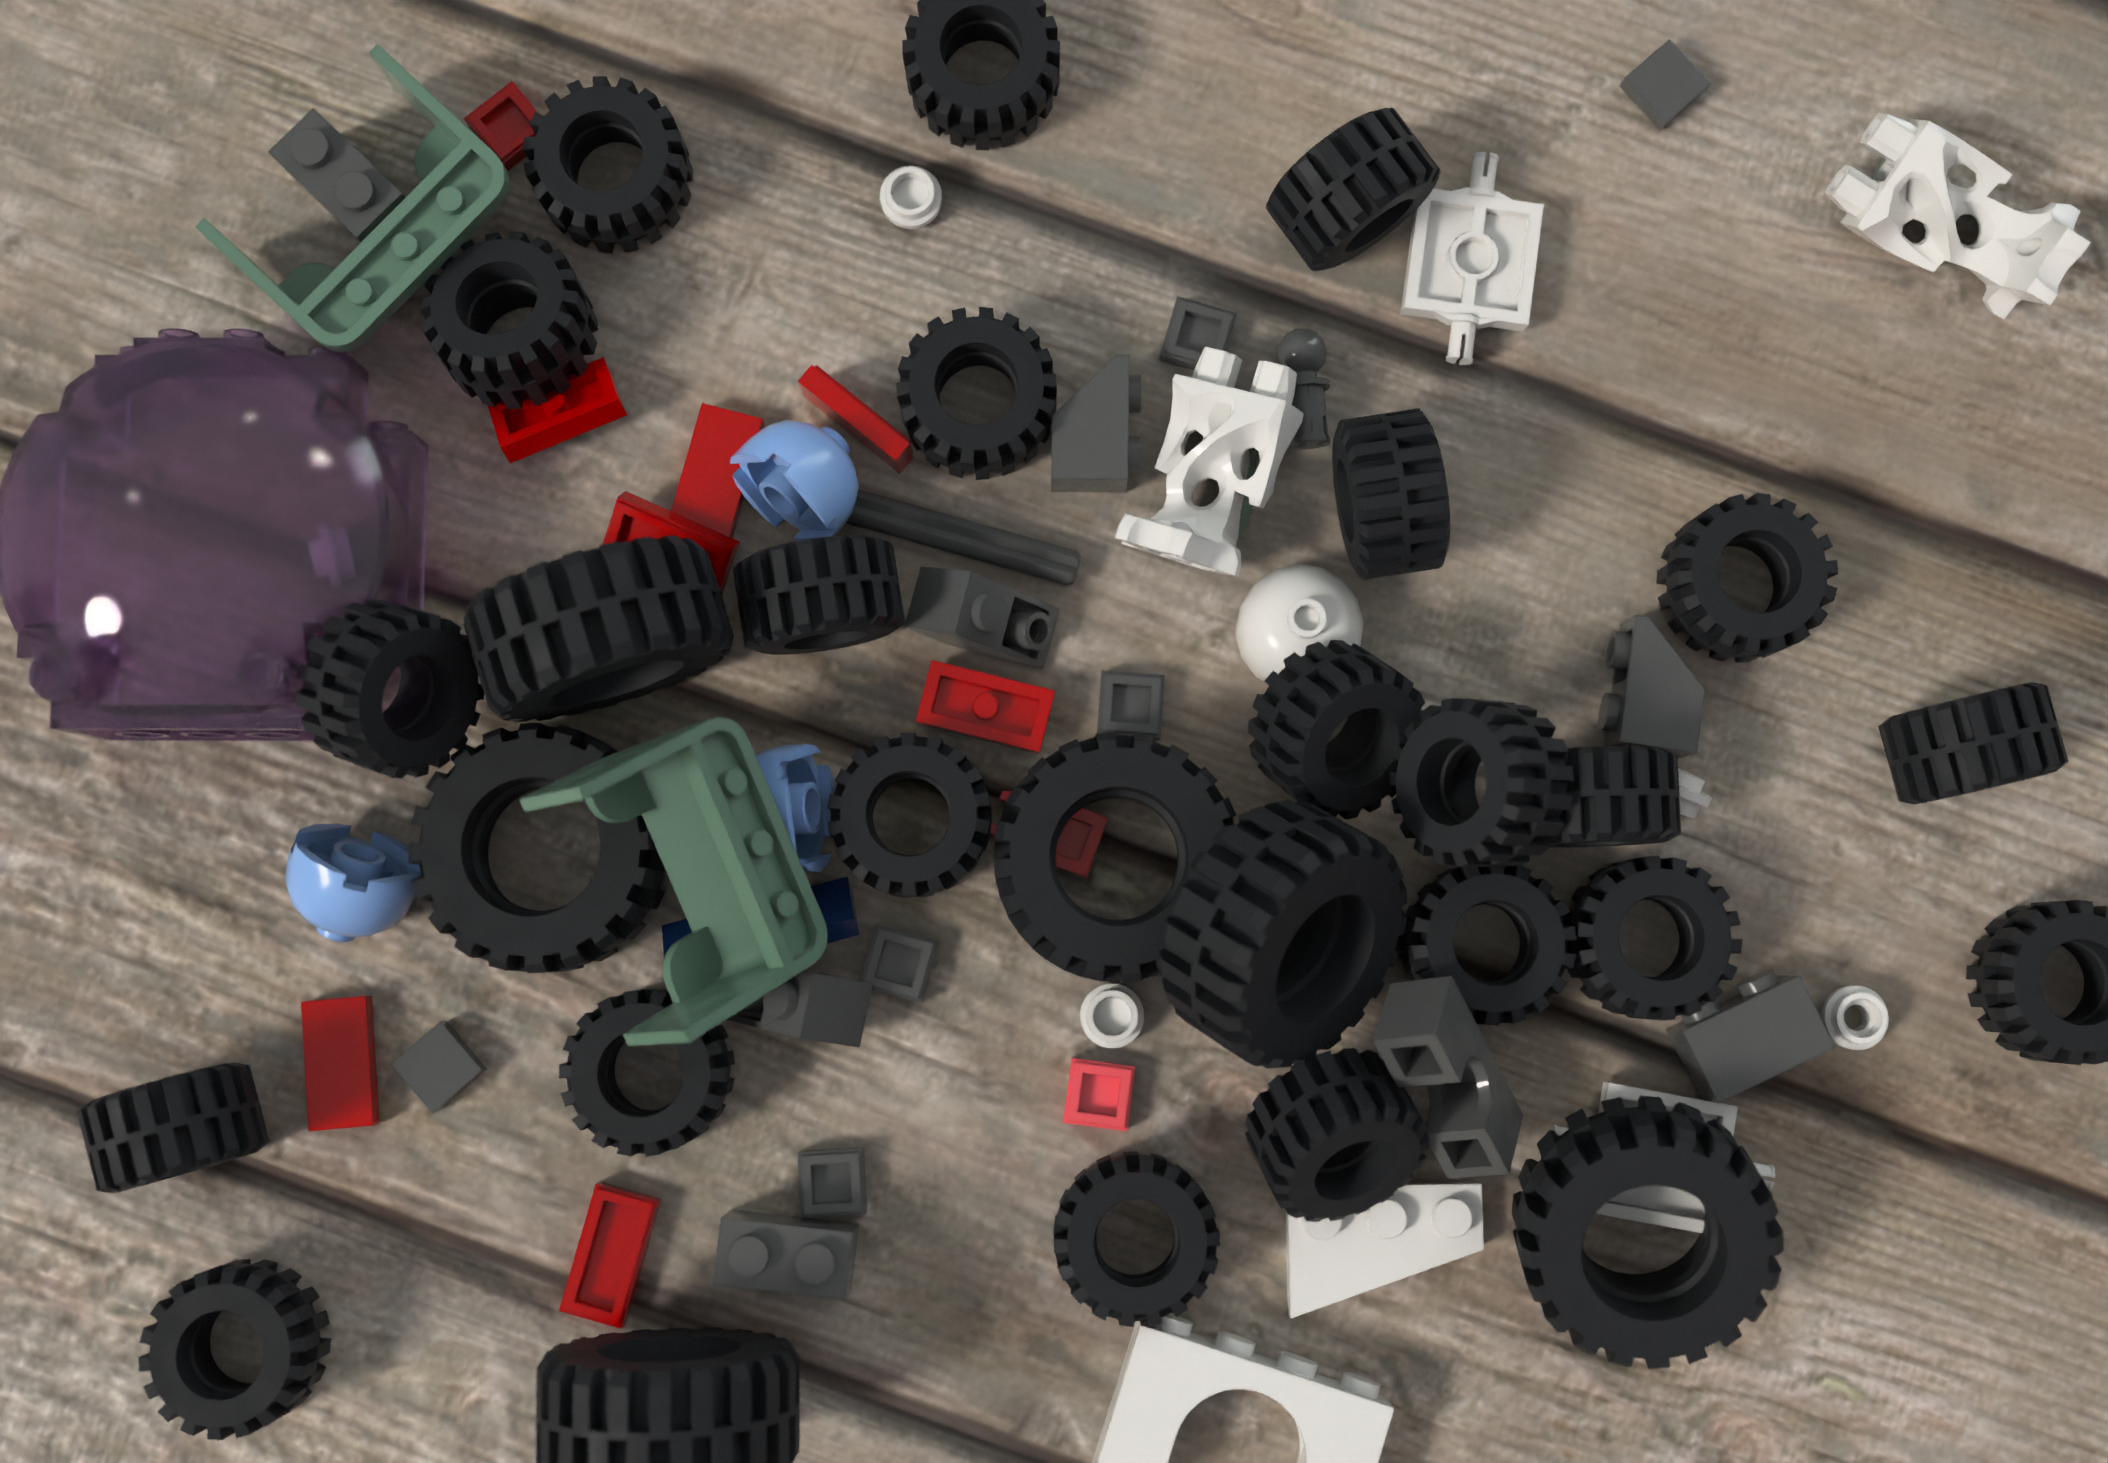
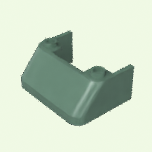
M379 44L369 54L393 88L431 122L435 128L420 142L414 156L415 169L422 181L335 269L322 263L303 264L294 269L277 285L205 218L195 226L325 348L336 352H349L365 344L501 206L508 195L510 187L508 172L499 157Z
M717 717L696 722L601 758L519 799L525 812L585 800L591 812L599 819L608 823H620L632 820L641 814L692 932L671 945L663 961V979L673 1004L624 1033L623 1036L628 1046L690 1043L812 966L823 955L827 944L825 920L745 731L735 721L725 717Z

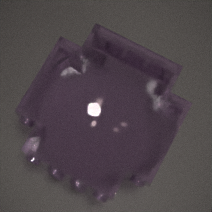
M161 329L158 331V338L133 337V346L121 347L118 355H95L94 367L78 376L65 387L59 411L38 414L12 454L0 486V594L11 623L18 633L17 658L32 662L29 670L30 684L39 696L51 701L50 729L101 741L313 742L316 735L306 732L300 721L307 710L296 706L295 692L303 689L304 680L296 678L299 663L307 665L311 655L309 651L305 650L311 637L320 639L325 633L321 624L331 615L343 619L344 607L353 603L366 606L368 600L395 602L424 611L428 444L414 432L408 431V425L404 423L375 421L369 423V427L367 426L369 372L348 355V352H336L324 346L309 348L308 355H285V351L278 349L265 339L264 334L249 329L224 330L223 338H200L198 333L185 329Z

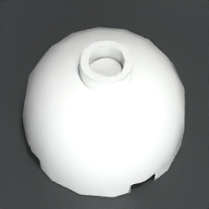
M1298 564L1274 570L1252 586L1240 606L1235 635L1241 658L1257 678L1265 681L1272 671L1279 674L1285 668L1283 660L1295 652L1299 656L1305 655L1307 645L1320 642L1327 647L1330 640H1343L1350 646L1354 643L1361 647L1364 624L1358 600L1341 578L1321 567Z

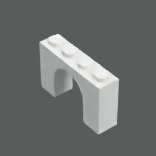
M1170 1313L1161 1317L1162 1324L1148 1327L1147 1321H1136L1092 1463H1168L1178 1430L1185 1417L1197 1404L1209 1396L1222 1391L1244 1389L1260 1392L1271 1397L1292 1415L1299 1437V1451L1296 1463H1378L1394 1407L1384 1395L1379 1394L1381 1385L1371 1379L1343 1372L1341 1381L1317 1374L1318 1364L1312 1360L1281 1351L1277 1361L1253 1353L1256 1345L1254 1342L1224 1331H1218L1216 1340L1192 1333L1193 1323L1180 1316L1175 1317L1174 1314Z

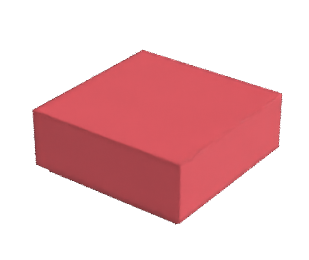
M1071 1057L1063 1123L1127 1131L1136 1067Z

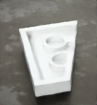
M1477 1181L1408 1182L1405 1186L1398 1188L1392 1197L1383 1203L1375 1204L1370 1207V1210L1357 1215L1354 1213L1346 1216L1344 1219L1330 1221L1329 1218L1319 1222L1306 1221L1304 1216L1294 1218L1288 1215L1285 1210L1287 1304L1290 1319L1484 1250L1482 1184Z

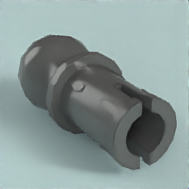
M1309 328L1294 329L1285 334L1278 345L1277 353L1279 363L1297 373L1295 392L1291 405L1304 413L1302 423L1290 443V448L1297 450L1321 448L1331 443L1330 436H1328L1325 391L1330 388V380L1317 377L1316 374L1326 362L1327 348L1324 340L1318 333Z

